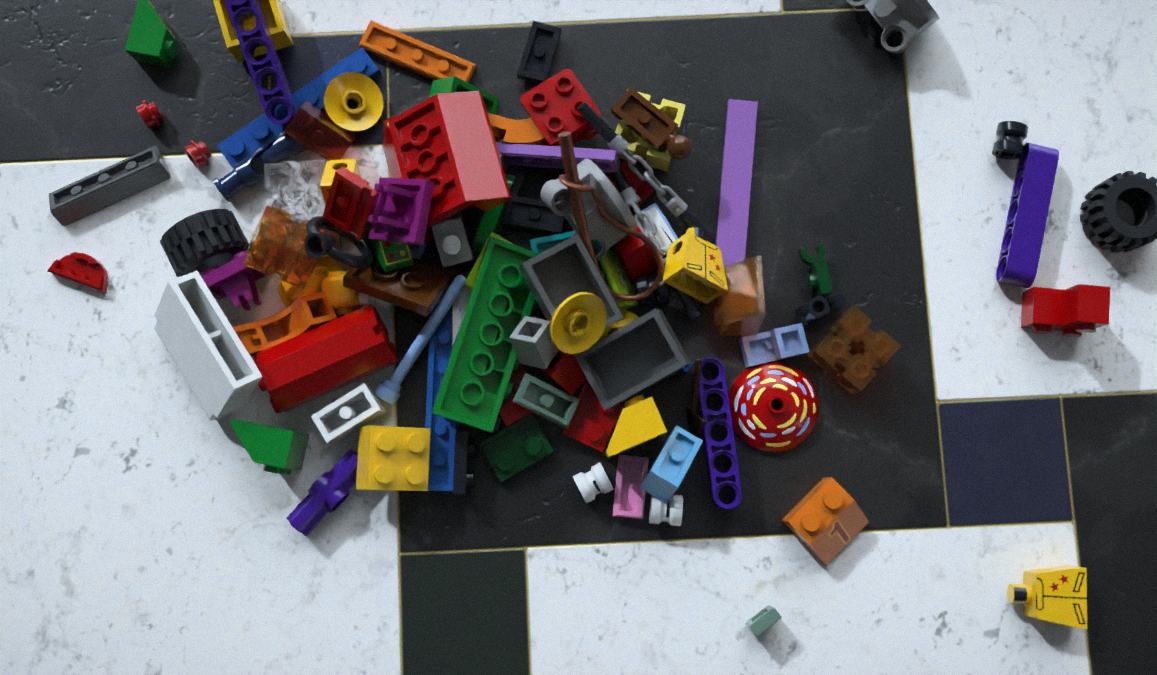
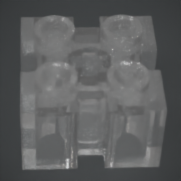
M325 160L300 161L301 169H294L289 162L264 164L265 188L273 195V199H265L266 223L275 231L285 228H300V222L307 224L311 218L323 216L325 202L320 183L326 165Z

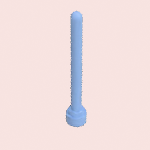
M458 275L455 277L390 379L386 378L384 382L380 381L374 393L382 400L395 405L401 395L399 392L402 388L400 384L462 291L466 282L465 276Z

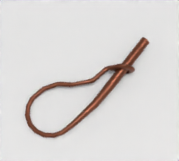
M571 132L559 133L558 138L565 174L560 175L558 179L568 188L577 231L590 257L604 280L590 240L582 192L591 193L601 217L622 232L641 239L652 250L658 265V275L653 285L645 292L637 295H621L607 286L612 297L620 301H638L648 297L658 289L663 279L664 263L658 247L643 233L622 225L605 212L597 191L579 179Z

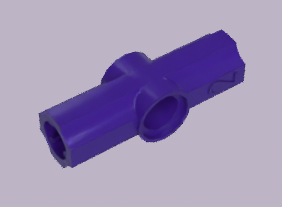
M350 449L329 472L327 471L322 474L309 488V494L286 518L290 525L298 532L308 536L329 512L335 511L350 494L349 490L356 484L357 452Z

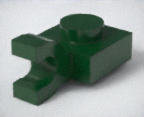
M819 244L815 247L816 257H810L806 247L800 248L798 250L800 260L811 267L809 270L810 274L807 275L809 291L814 292V297L821 295L827 298L833 293L828 264L824 262V244Z

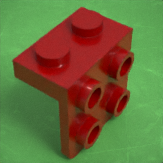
M571 69L562 70L520 97L522 106L544 137L545 146H560L558 134L561 132H571L573 147L574 144L582 139L589 140L598 134L592 125L577 111V108L586 101L601 118L602 114Z

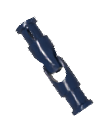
M310 113L306 121L294 129L290 127L281 133L271 148L269 144L257 149L235 164L234 170L220 179L215 178L212 181L222 196L230 202L233 200L232 196L243 188H251L276 171L283 163L280 160L298 156L306 150L308 144L320 136L324 138L327 135ZM313 128L311 132L301 137L302 134L307 132L309 129ZM259 153L263 162L271 168L265 173H258L252 165L253 159Z

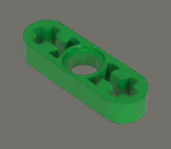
M505 173L509 191H511L516 176ZM506 202L484 213L473 242L472 252L480 254L492 232L498 233L503 220Z

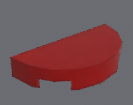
M73 252L60 260H55L47 270V272L105 293L107 292L109 282L107 271L100 261L88 254Z

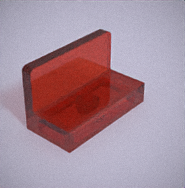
M307 101L298 109L284 131L327 161L341 160L356 137V134L344 130L334 124L327 114Z

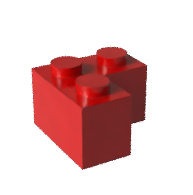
M1077 284L1065 290L1043 287L1030 288L1022 292L1021 327L1032 328V333L1050 334L1052 330L1062 331V336L1081 337L1082 333L1096 332V328L1109 324L1110 287Z

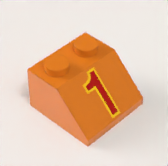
M832 477L823 478L781 520L824 565H827L869 523L856 501Z

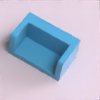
M676 425L665 440L661 452L640 485V488L662 502L667 503L681 484L703 440Z

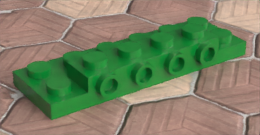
M492 236L488 239L431 414L488 433L493 432L503 399H508L513 382L509 381L512 370H517L520 364L509 337L524 316L530 317V313H535L538 307V303L522 276L519 267L522 263L539 255L538 253Z

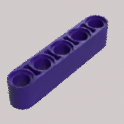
M224 0L265 115L272 123L280 126L293 124L298 115L297 107L259 1ZM252 16L255 17V28L251 31H245L243 27L245 19ZM259 46H265L267 56L261 61H256L254 58L255 49ZM270 75H276L278 79L276 88L269 91L266 90L264 85L265 79ZM280 104H286L288 107V115L283 120H278L275 116V109Z
M1029 142L1024 145L1023 157L1018 160L996 271V280L999 282L1029 288L1035 280L1059 159L1058 149Z
M706 358L701 361V370L703 366L710 365L717 372L716 379L712 381L706 380L702 373L700 374L698 400L699 415L706 421L702 432L710 497L715 506L723 509H732L740 503L742 491L725 369L718 359ZM715 395L720 399L721 407L718 411L708 409L706 406L707 396ZM713 425H719L724 429L725 437L721 442L714 441L710 436V429ZM719 455L726 457L729 461V468L724 473L718 472L714 467V460ZM723 486H728L733 491V499L727 504L722 503L718 497V492Z

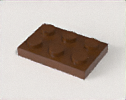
M374 257L372 264L368 267H351L343 276V286L428 316L453 282L455 272L413 258L414 262L411 266L385 272Z

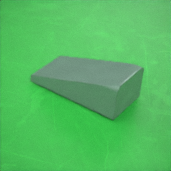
M525 373L513 400L514 403L561 428L569 427L580 401Z

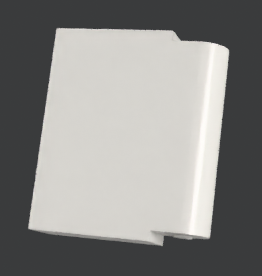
M198 271L168 281L154 314L157 319L154 329L209 420H217L231 411L244 406L263 376Z

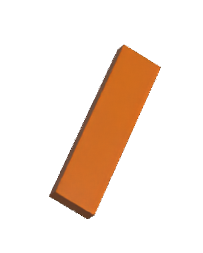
M370 20L358 45L359 48L363 47L370 54L432 80L456 76L470 84L477 69L474 63Z

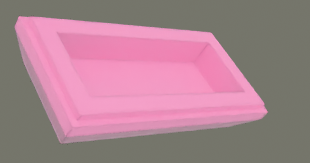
M618 454L612 516L643 519L646 491L641 489L640 485L648 473V457Z

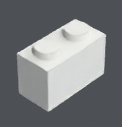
M363 383L313 414L311 418L326 443L336 444L359 430V427L367 425L387 411L374 393L372 386Z

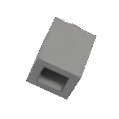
M524 316L510 335V341L520 364L546 369L559 351L551 339V321Z

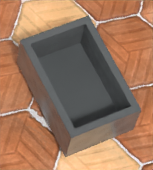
M579 234L529 259L519 267L522 276L548 321H552L555 311L563 301L574 294L582 292L592 293L603 301L607 311L605 328L624 318Z
M657 308L598 341L586 351L575 355L604 410L615 408L692 364L664 313Z

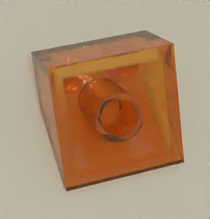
M753 256L724 267L728 291L718 296V307H714V325H719L720 336L757 335L765 317L761 256Z

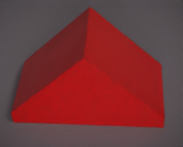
M637 226L635 230L642 233V231ZM628 234L612 246L631 283L635 282L636 277H644L658 270L652 250L641 239Z

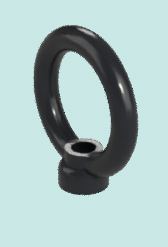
M322 216L311 218L307 222L306 233L308 236L305 239L304 246L310 257L317 259L328 256L340 264L353 268H365L372 264L374 252L364 237L359 241L356 239V234L351 231L349 233L343 231ZM319 229H327L343 236L358 248L362 256L352 255L337 248L334 239L330 235L320 232Z

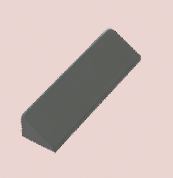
M156 145L49 193L50 213L61 225L67 226L168 180L171 177L159 147Z

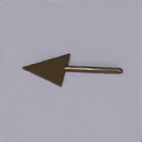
M696 358L692 408L686 405L689 433L700 439L706 421L698 414L701 359Z

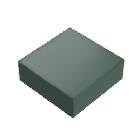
M767 605L746 621V625L757 637L782 617L774 607Z

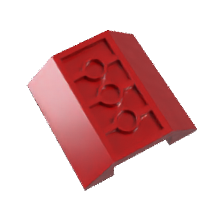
M481 92L438 93L388 121L382 145L390 177L426 179L434 182L424 243L434 238L432 225L465 208L474 205L487 212L512 199ZM409 244L411 250L420 246L416 244Z

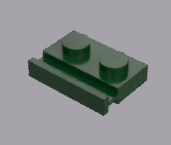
M532 413L479 444L501 483L554 452Z

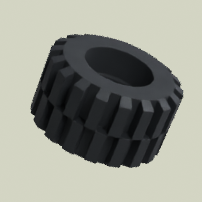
M1126 171L1123 174L1113 175L1092 188L1093 190L1084 197L1086 201L1081 204L1080 208L1085 211V213L1080 215V222H1085L1086 224L1083 230L1085 233L1089 232L1092 235L1089 239L1093 243L1100 242L1099 248L1103 250L1111 248V252L1114 253L1124 251V253L1155 241L1157 239V179L1153 176L1147 179L1146 173L1138 172L1134 175L1133 171ZM1117 199L1126 202L1133 210L1135 217L1133 226L1125 223L1119 217L1116 210Z
M212 209L190 215L169 228L160 240L161 246L177 277L198 271L200 276H203L202 272L213 266L221 267L231 262L230 258L233 255L243 251L247 252L249 249V243L233 212L228 209Z

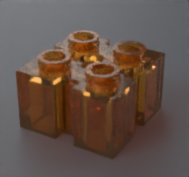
M267 205L253 232L249 244L250 247L243 264L265 274L271 271L281 275L280 280L304 290L319 261V258L310 257L305 250L304 243L308 236L306 233L308 221L298 223L290 219L291 215L286 210ZM319 229L320 232H325V230Z
M855 305L847 309L830 327L835 334L833 335L829 332L824 335L810 352L806 354L823 370L831 367L835 369L838 374L834 379L852 395L861 392L877 374L872 369L873 366L877 368L886 364L901 347L884 330L874 333L868 327L873 321ZM849 345H854L857 348L858 354L851 355L849 350L852 348Z

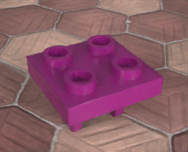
M380 177L379 184L375 183L374 190L380 192L373 215H369L368 222H371L369 239L424 245L434 182L426 179Z
M246 251L237 253L230 258L231 262L221 267H210L202 272L203 276L201 277L214 298L221 300L228 296L235 306L242 307L245 311L251 310L249 301L253 300L257 306L262 304L256 281L273 273L269 264L251 251L248 253Z

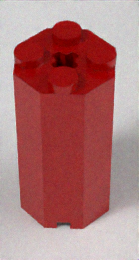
M372 304L256 353L257 356L253 357L255 365L263 376L258 386L262 392L267 390L271 396L269 399L272 408L277 414L283 411L287 412L399 363L393 342H390L388 338V330L377 309Z

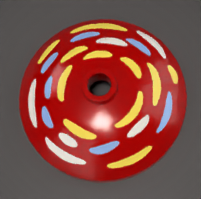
M772 361L751 366L737 377L729 391L728 397L733 429L745 443L758 450L781 452L792 449L801 444L810 435L817 422L819 403L814 386L804 373L787 363ZM774 399L781 402V409L779 411L774 410L771 406Z

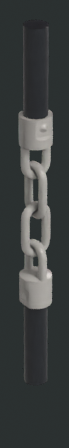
M584 101L577 108V111L608 142L607 145L612 150H616L617 155L622 154L627 159L629 168L638 178L649 182L657 191V197L675 217H679L689 228H701L704 232V239L713 244L716 238L688 210V205L669 186L662 185L653 175V169L639 155H634L628 149L629 143L619 133L616 134L593 108ZM637 160L648 170L644 172V176L633 166L637 163ZM666 190L673 196L669 201L662 196L666 193Z
M619 167V172H610L621 192L620 195L629 208L633 207L636 213L635 221L639 229L658 247L661 257L664 256V252L667 255L668 249L661 247L655 237L657 228L647 212L640 210L637 204L641 199L636 194V190L629 184L621 167ZM644 216L653 230H648L647 234L639 222V219L643 220ZM674 288L690 319L695 320L700 317L702 313L693 297Z

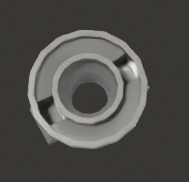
M846 0L854 9L861 10L867 8L884 30L881 35L883 47L892 54L904 52L913 38L940 19L927 0H862L860 2ZM893 32H901L904 35V40L898 47H890L888 45V37Z
M585 158L577 165L579 179L597 191L607 214L622 225L635 230L637 228L635 218L619 192L600 168L590 159ZM559 179L546 182L541 189L540 197L542 201L556 215L566 218L574 229L571 237L577 235L578 231L571 208L568 188ZM582 192L590 240H593L592 247L596 259L599 261L605 256L610 247L628 234L622 232L601 217L591 193ZM563 193L560 201L554 203L556 196Z

